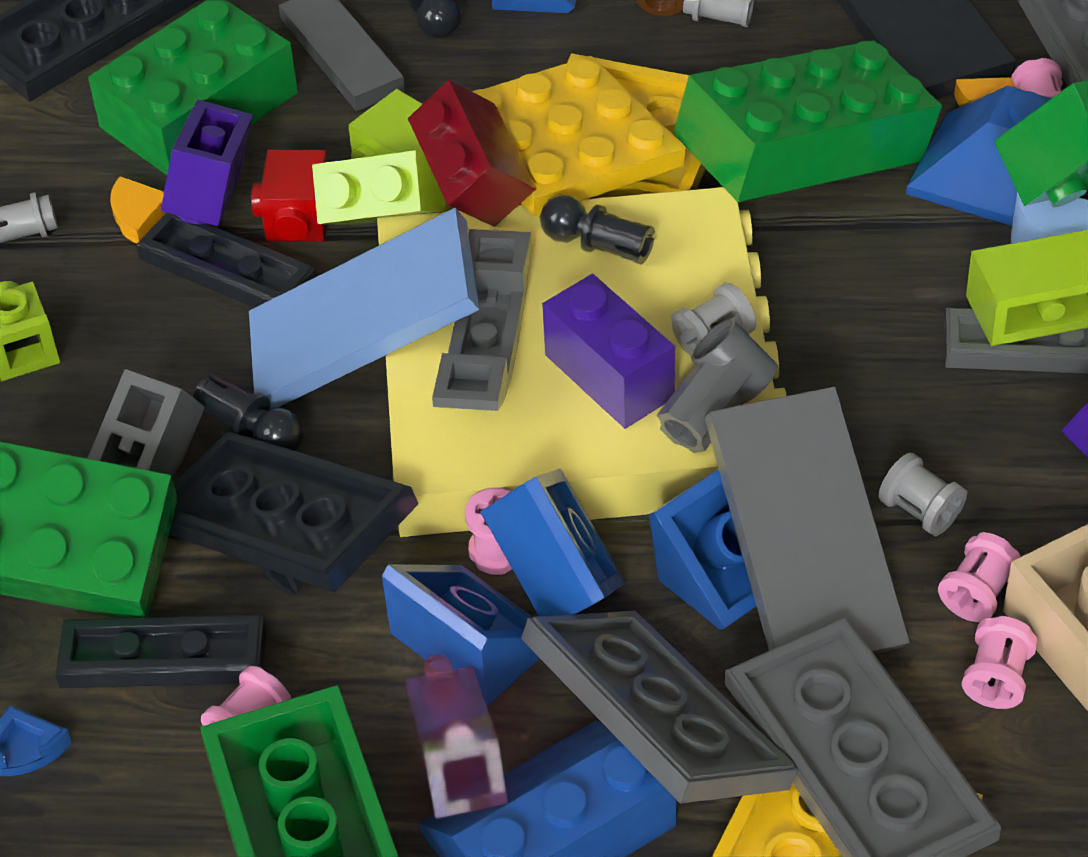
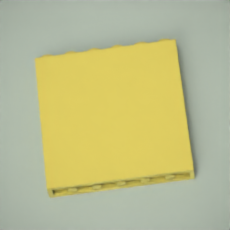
M724 187L580 201L585 207L587 214L592 207L599 204L606 207L607 213L654 227L655 234L652 236L654 238L653 247L649 257L642 265L606 251L603 252L597 249L592 252L583 251L581 248V237L568 243L554 241L544 233L539 216L533 217L523 205H518L495 227L459 211L467 220L468 234L469 229L531 232L528 279L518 348L509 388L499 411L433 407L432 396L442 353H448L455 322L386 355L394 482L411 486L419 503L398 525L400 537L470 531L465 521V509L472 496L489 488H503L513 491L532 478L559 468L563 471L590 520L650 514L717 470L718 465L712 444L709 445L706 451L693 453L681 445L674 444L660 430L661 423L656 415L663 406L624 429L545 356L542 303L593 273L675 346L676 390L695 366V363L692 361L691 356L682 349L672 330V314L681 308L692 310L712 298L714 290L725 282L732 283L740 289L751 304L756 318V328L749 335L777 363L778 370L773 378L776 379L779 377L776 342H765L763 334L770 331L768 301L766 296L756 297L755 289L761 287L759 256L757 252L748 253L746 247L752 245V223L749 210H739L738 202ZM445 212L377 218L379 245ZM772 379L760 394L745 404L785 397V388L774 389Z

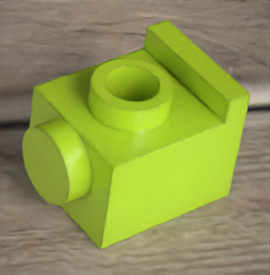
M12 281L0 282L1 381L59 364L60 360L51 327L33 281L22 285ZM34 335L38 337L39 343L5 352L3 346L5 344Z

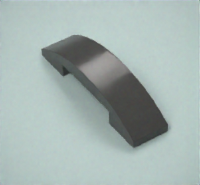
M469 229L479 310L455 321L448 353H442L432 401L433 407L499 411L509 388L518 348L528 279L531 232Z

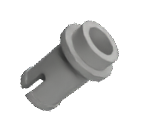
M684 0L683 13L691 14L693 21L697 22L700 21L701 17L748 27L755 0Z
M36 192L30 193L29 200L0 207V222H8L6 226L0 227V243L38 233L41 234L42 238L48 237V231L58 228L49 194L38 197Z

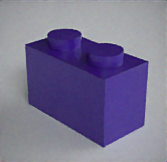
M197 99L172 148L161 211L177 215L187 223L198 225L208 223L219 226L241 175L253 114Z
M593 273L542 303L545 356L624 429L663 406L675 392V346Z

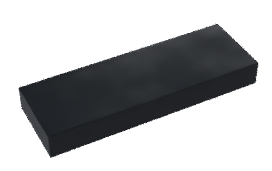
M167 212L136 244L140 260L254 308L317 277L316 268L208 223L200 225L187 223L177 215Z
M264 614L63 620L55 674L59 688L240 684L239 675L247 667L257 666L263 669L266 639Z

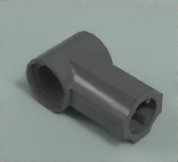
M734 319L723 321L699 342L691 356L695 366L656 415L661 423L660 430L674 444L681 445L693 453L706 451L711 444L704 419L710 411L748 403L767 387L778 370L777 363Z

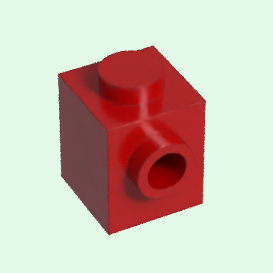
M326 150L267 151L262 182H254L252 187L253 216L262 217L266 241L324 242L327 224H318L312 165L327 163Z

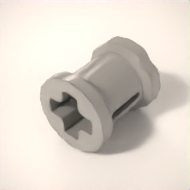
M726 282L714 290V295L709 300L692 310L681 308L671 316L674 335L682 349L690 356H692L699 342L723 321L734 319L748 334L752 333L756 328L755 314L746 296L738 287Z
M909 452L896 461L888 471L879 490V499L888 507L900 506L922 521V528L937 537L951 526L957 515L961 512L967 498V490L956 482L946 483L923 467L924 462L921 457Z

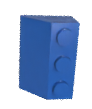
M595 720L420 822L419 830L439 857H626L676 827V799L602 722Z

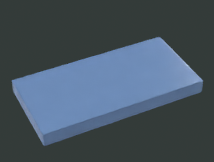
M453 208L250 310L249 321L254 395L262 393L270 400L269 410L276 409L478 311L479 303L467 220L456 208Z

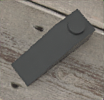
M124 369L88 459L168 474L173 479L182 465L205 406L181 388Z

